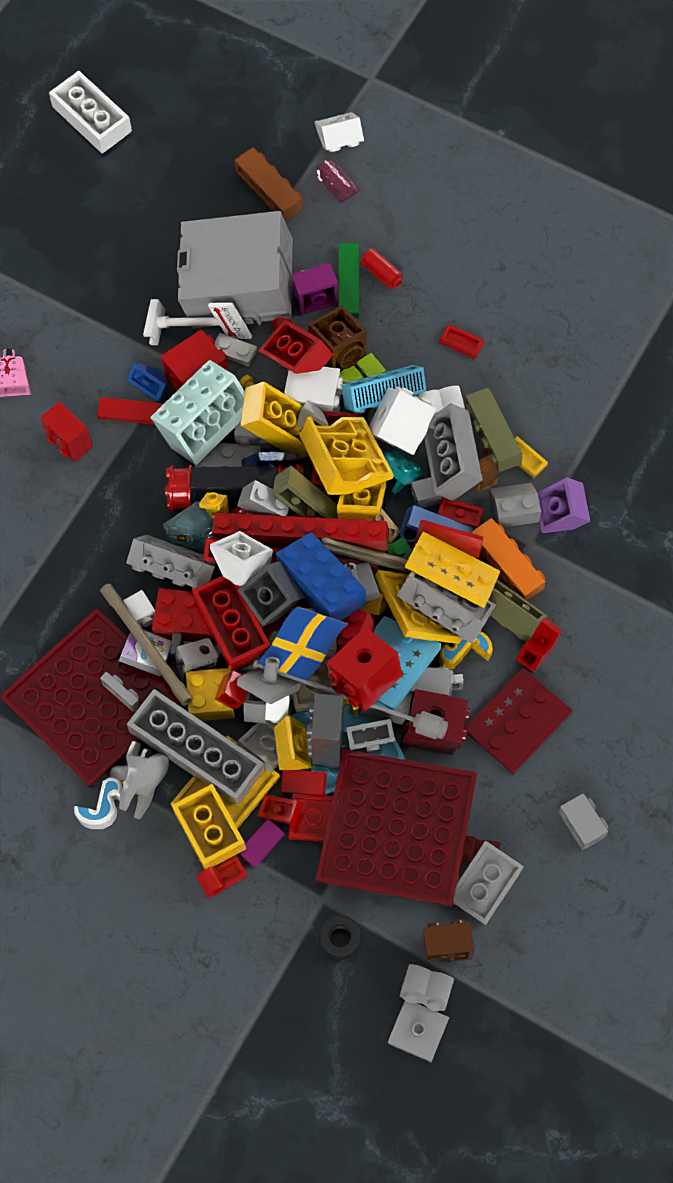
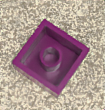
M330 263L320 264L315 268L305 271L300 270L291 275L293 298L300 316L339 304L338 281Z

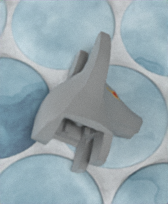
M132 741L126 755L128 765L112 767L110 777L117 778L123 785L119 803L120 810L126 811L135 794L138 795L134 818L141 819L152 801L155 788L168 771L169 758L159 753L152 756L153 752L149 749H144L141 756H138L141 744Z

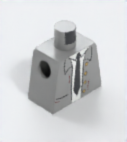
M206 638L178 646L174 664L182 682H186V672L215 669L217 659L223 657L218 645L213 646L211 640Z

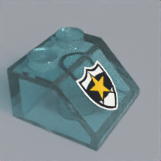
M199 501L163 524L167 542L177 546L199 549L205 545L206 536L214 537L212 534L213 519L204 508L199 507Z

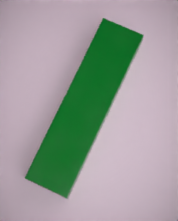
M339 243V306L343 305L353 317H359V243Z

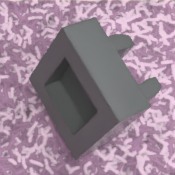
M173 633L170 649L172 661H175L178 646L192 643L190 641H183L182 633Z

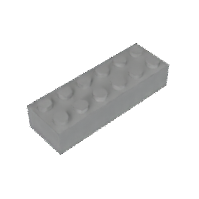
M153 689L127 723L131 734L160 754L167 756L169 760L207 786L213 784L220 795L237 806L240 805L265 771L262 761L155 689Z

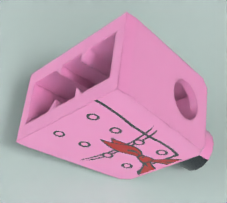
M4 349L3 358H0V397L31 395L22 357H15V350Z

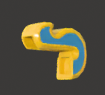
M480 631L473 643L462 639L460 644L454 643L452 648L445 644L439 653V663L442 667L454 670L471 649L489 661L493 651L492 642L485 633Z

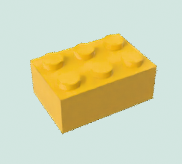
M213 784L172 805L173 811L204 869L216 866L246 850L245 842Z

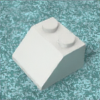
M352 112L315 121L324 149L329 150V152L338 151L341 149V146L345 145L354 147L359 145V142L364 141L360 118Z
M241 531L210 544L211 552L223 577L238 586L244 585L265 566L271 564L273 550Z

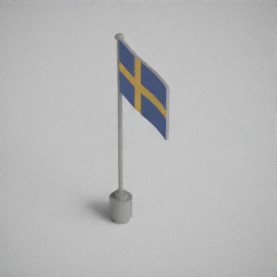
M297 606L285 619L271 647L260 660L253 662V667L265 670V660L269 657H276L280 660L278 675L347 698L343 694H337L332 688L309 681V678L322 664L335 638L348 623ZM377 704L370 706L412 721L413 727L416 728L415 733L435 740L437 738L443 739L447 731L448 722L444 721V718L422 711L421 715L417 714L414 718Z

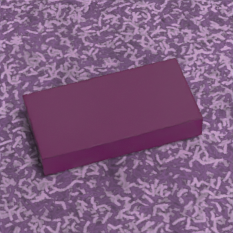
M267 819L246 842V850L238 853V855L255 869L281 841L285 833Z

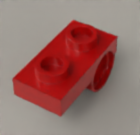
M236 855L216 867L211 866L197 875L196 879L207 899H210L247 878L248 874Z

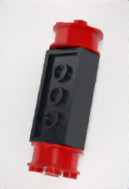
M279 464L278 468L277 466L192 467V465H189L188 468H174V465H171V467L166 469V478L169 480L168 485L165 486L167 508L171 512H175V509H189L190 512H193L194 509V513H206V509L199 507V502L207 492L227 495L229 513H231V510L238 505L243 487L256 480L273 489L276 475L288 467H282ZM297 464L296 467H293L304 476L303 466Z

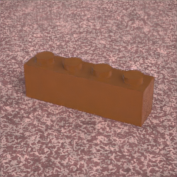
M253 147L235 159L236 172L274 212L281 211L285 222L303 210L302 195L298 191H294L289 181L279 175L276 167L270 165L261 152L258 153Z

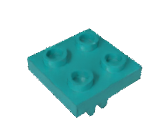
M395 449L382 452L394 474V478L397 479L392 489L394 494L399 493L404 485L422 480L425 473L420 470L421 467L414 462L406 460L402 452Z

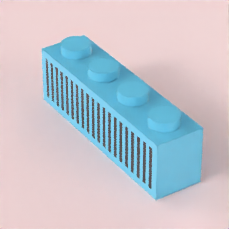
M410 365L341 384L344 408L353 411V413L365 412V409L369 407L378 408L387 388L395 389L396 386L406 388L414 393L413 396L418 397V394L427 391L423 367Z

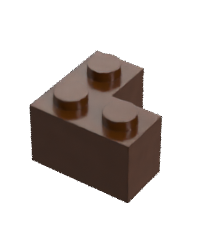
M454 920L449 925H441L440 922L427 924V927L423 928L426 960L448 958L449 962L471 960L474 954L471 923H465L464 920Z

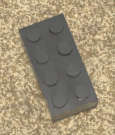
M315 694V701H310L309 710L310 723H308L307 730L308 758H312L313 766L340 768L343 735V696Z

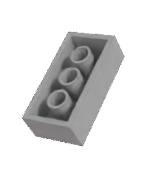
M450 403L432 417L424 440L434 493L454 501L483 479L469 411Z

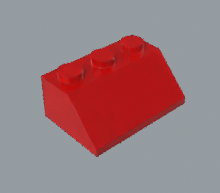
M287 320L281 323L258 350L264 356L295 374L319 371L334 355L321 339Z
M421 519L414 548L424 531L480 560L483 536Z

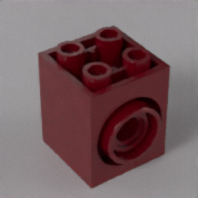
M415 689L411 697L409 716L415 718L417 714L421 715L422 711L442 717L444 721L448 722L447 731L443 739L437 738L435 740L415 733L416 728L413 727V722L405 720L400 744L453 755L457 748L460 749L461 743H464L466 739L467 729H464V723L468 721L470 715V708H467L468 700Z

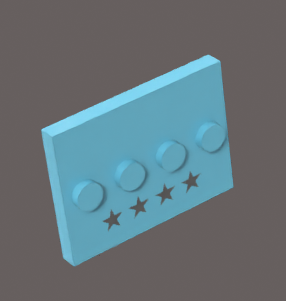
M384 616L375 627L374 634L398 652L403 676L375 704L395 711L440 651L441 643L432 640L404 637L398 623Z

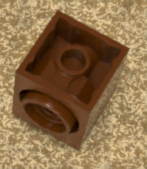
M343 305L308 324V333L321 339L334 354L323 367L340 369V372L352 366L358 368L356 363L366 356L367 331Z

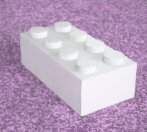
M77 71L49 92L52 107L102 154L132 132L129 116L80 71Z

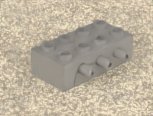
M149 535L133 539L126 562L132 565V569L144 572L146 570L152 572V576L164 579L166 577L172 579L173 584L192 586V590L222 575L216 562L203 561V554Z
M414 572L410 573L397 594L403 602L412 605L415 609L420 610L423 615L431 617L434 621L439 622L442 627L450 629L453 633L458 634L461 639L473 643L496 604L488 600L485 607L482 608Z

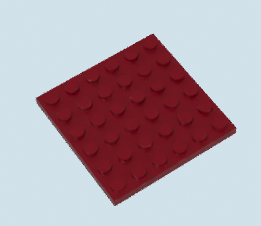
M98 608L0 695V698L90 788L127 754L132 741L138 743L141 741L129 732L127 723L135 713L103 686L100 678L106 672L111 676L116 675L124 683L122 686L127 690L131 688L140 697L138 699L140 706L153 689L177 705L181 704L162 675L159 677L119 661L128 637Z
M343 749L315 879L316 882L453 907L477 772Z

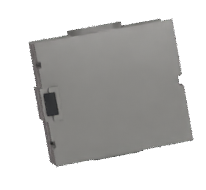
M281 211L181 222L182 238L180 240L177 263L180 286L178 288V301L187 318L214 317L208 307L209 303H233L245 325L254 324L255 320L260 325L263 321H273L279 317L291 319L292 280L290 276L292 275L293 238ZM212 325V326H192V329H193V328H203V327H213V326H219V325Z

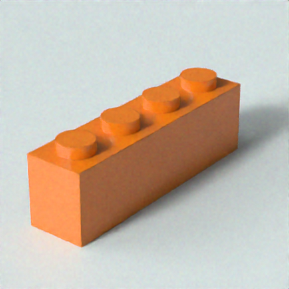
M491 518L471 532L472 534L484 537L481 554L492 567L500 571V577L511 590L527 601L544 590L546 581L543 573L540 570L536 571L531 565L530 558L519 551L515 540L508 538L500 523H496Z

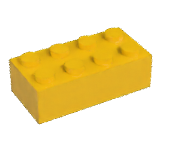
M266 382L246 387L240 426L296 459L309 456L299 436L301 430L298 426V416L303 405Z

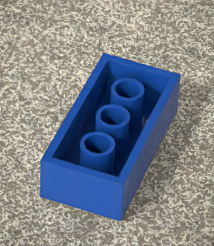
M312 532L276 553V562L281 561L305 595L304 600L316 613L341 621L365 605L366 589Z

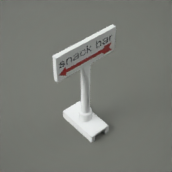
M151 299L143 333L144 337H150V345H158L162 328H169V326L219 325L227 336L235 339L252 338V334L233 303H209L208 307L214 317L169 318V316H165L166 310L159 299Z

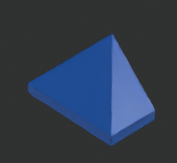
M137 362L133 364L126 379L157 402H160L168 385L163 370Z

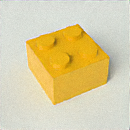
M229 668L186 672L187 690L193 697L192 702L188 704V712L201 721L235 718L233 709L215 700L223 677L231 672Z

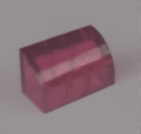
M326 160L317 165V177L340 203L360 191L359 187L334 160Z

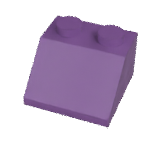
M565 478L537 492L541 508L539 522L542 533L573 530L590 522L583 483Z

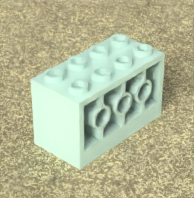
M209 360L150 418L171 449L197 465L241 422L245 391L235 375Z

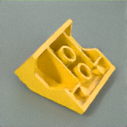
M312 417L306 418L299 436L328 495H347L393 479L394 474L364 417H341L330 426H315Z

